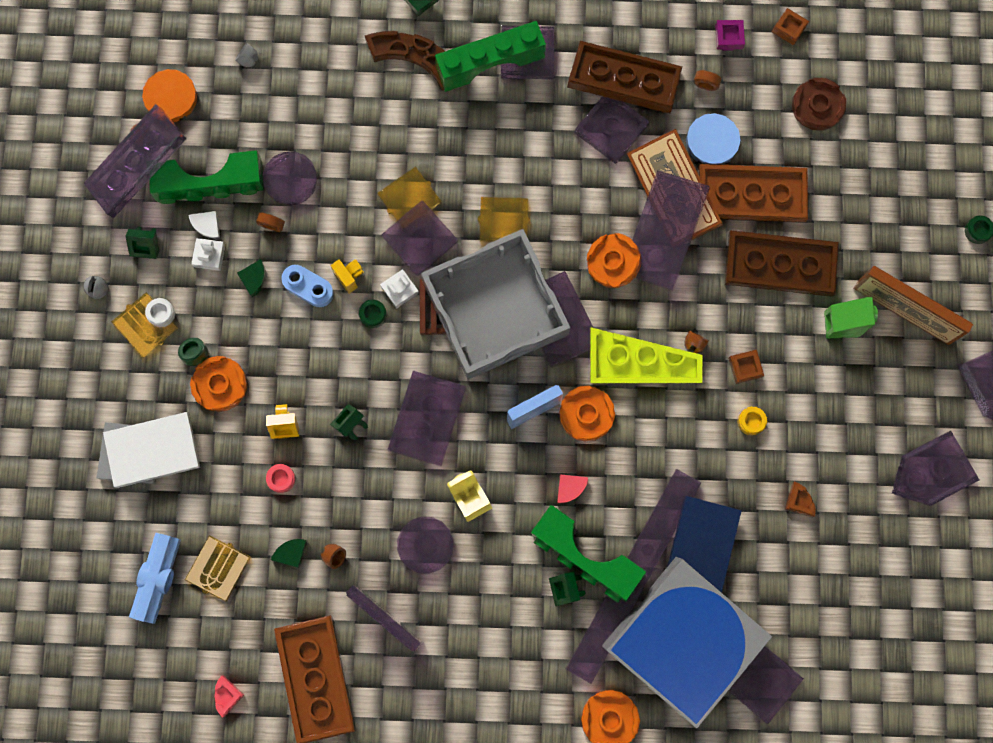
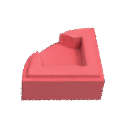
M560 474L557 504L568 503L581 495L587 485L588 477Z
M224 675L217 681L214 695L216 710L222 718L244 696Z

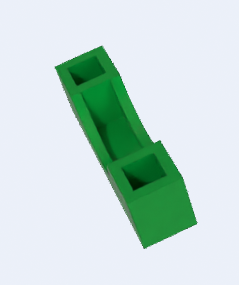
M537 21L436 54V70L444 91L447 92L470 84L478 74L491 67L506 63L523 66L544 59L546 43Z
M257 150L230 153L223 168L207 177H195L187 174L181 169L175 159L148 162L150 194L156 202L161 204H173L176 200L181 199L200 201L203 197L209 196L227 198L230 194L236 193L254 195L257 191L264 190L262 160Z
M550 505L531 532L532 536L536 538L533 543L545 552H548L549 549L553 550L559 555L557 560L567 568L571 569L573 565L582 571L580 576L591 585L595 586L598 582L605 587L606 591L604 594L615 602L619 603L620 600H623L627 603L646 576V571L623 555L607 562H596L583 556L574 543L575 521Z

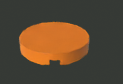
M166 69L156 72L147 80L143 87L142 98L146 109L154 118L162 122L174 123L192 113L197 104L198 94L193 81L185 73Z
M621 233L606 234L599 237L591 245L587 253V268L589 274L597 283L607 288H619L629 284L636 278L641 268L642 257L639 247L630 237Z
M223 356L210 357L196 367V371L190 381L191 393L197 403L207 410L215 412L228 411L237 406L244 398L247 389L246 374L241 366L232 359Z
M577 387L568 392L562 400L559 410L560 423L565 432L572 438L583 442L596 441L605 436L612 427L615 418L614 404L608 394L596 387Z
M605 690L599 691L588 699L583 707L581 722L584 733L592 743H630L638 733L640 718L637 707L628 696L622 692Z

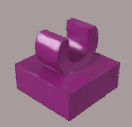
M717 20L715 24L716 49L722 51L743 49L745 46L744 20Z

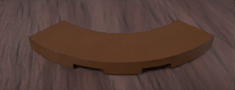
M382 31L365 35V40L374 62L396 59L414 63L430 73L439 84L441 90H444L436 70L435 55L445 51L437 46L434 41L417 34L410 35L398 33V31Z

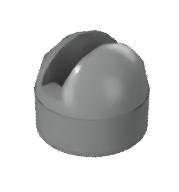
M246 43L238 53L235 61L244 67H252L255 65V61L258 60V53L252 46Z
M90 276L84 282V291L91 298L100 299L107 294L108 284L99 276ZM95 281L93 292H91L92 284Z

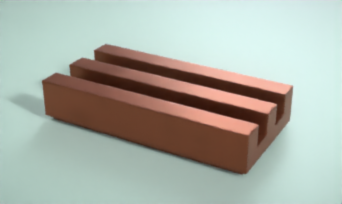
M420 279V335H447L443 325L442 328H437V312L432 301L431 329H426V288L422 279Z

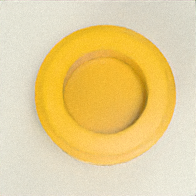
M748 407L739 414L737 420L738 427L746 435H757L767 425L766 414L758 407Z

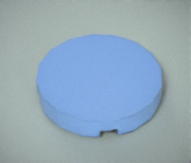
M716 113L705 114L697 118L689 127L686 137L687 150L694 160L703 164L724 165L730 162L737 153L741 141L739 130L734 122L726 116Z

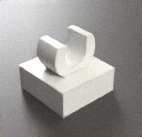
M196 238L192 266L221 271L225 250L224 242Z
M403 269L380 284L396 309L419 294V291Z

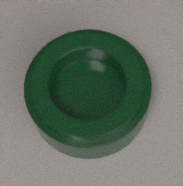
M979 215L973 217L965 225L964 231L967 239L974 244L987 242L993 237V222L986 216Z
M367 300L359 308V318L366 327L378 328L386 321V308L378 300Z
M199 338L185 340L178 349L179 358L187 366L199 365L206 359L208 354L206 345Z

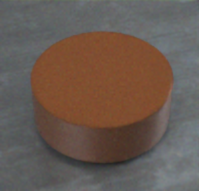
M699 70L696 72L693 82L701 89L716 91L720 87L722 78L713 72Z
M259 213L256 223L263 228L281 232L285 221L270 214Z

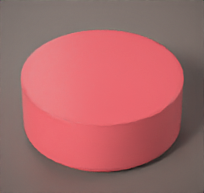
M284 464L272 466L266 475L268 487L277 493L290 491L296 481L294 471Z

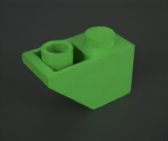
M865 297L834 304L824 311L826 338L860 337L873 327L878 319V310L876 306H873V298Z

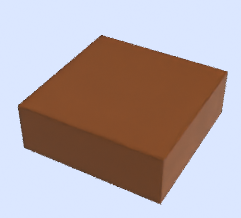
M787 8L774 26L772 33L795 45L809 21Z
M757 350L732 355L728 358L736 384L764 377Z

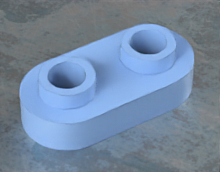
M291 265L283 271L282 283L290 293L315 307L327 306L332 301L334 296L333 288L324 278L300 265ZM294 274L300 275V279L296 282L291 281V277ZM316 288H323L321 295L314 294Z

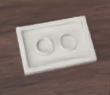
M188 412L103 432L113 486L115 488L200 468Z

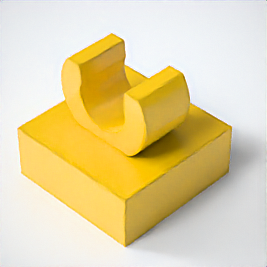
M340 259L330 265L333 273L349 294L358 288L354 279L362 275L364 271L356 259L351 261L346 267Z
M287 404L276 405V415L266 416V426L271 439L299 437V425L295 413L288 411Z

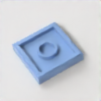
M555 385L509 409L507 412V422L510 428L513 429L559 405L563 396L559 385Z

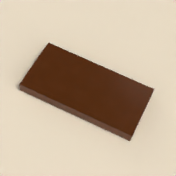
M580 41L567 88L671 114L683 66Z
M730 230L728 234L724 285L833 297L836 292L839 242Z

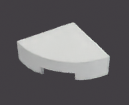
M216 211L189 215L190 222L198 233L212 240H220L218 214Z

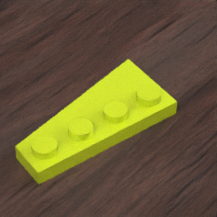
M590 327V383H702L703 355Z

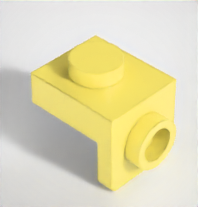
M471 470L457 475L452 481L447 483L453 498L467 522L493 509Z

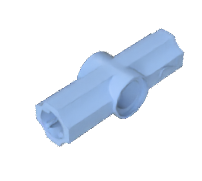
M155 533L147 562L142 564L137 576L136 584L138 590L130 612V618L155 624L164 594H167L173 581L174 570L172 568L181 539Z

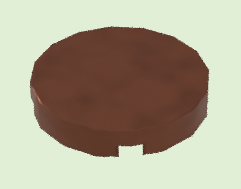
M809 79V81L802 83L796 90L792 99V111L795 118L803 126L811 130L823 131L832 128L841 120L846 110V97L839 90L840 87L829 79Z

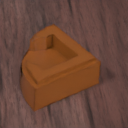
M792 482L785 509L811 518L815 517V504L809 492L803 485Z

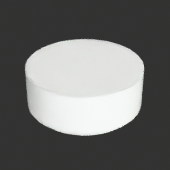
M157 298L148 303L145 315L152 325L165 327L174 320L175 309L166 299Z

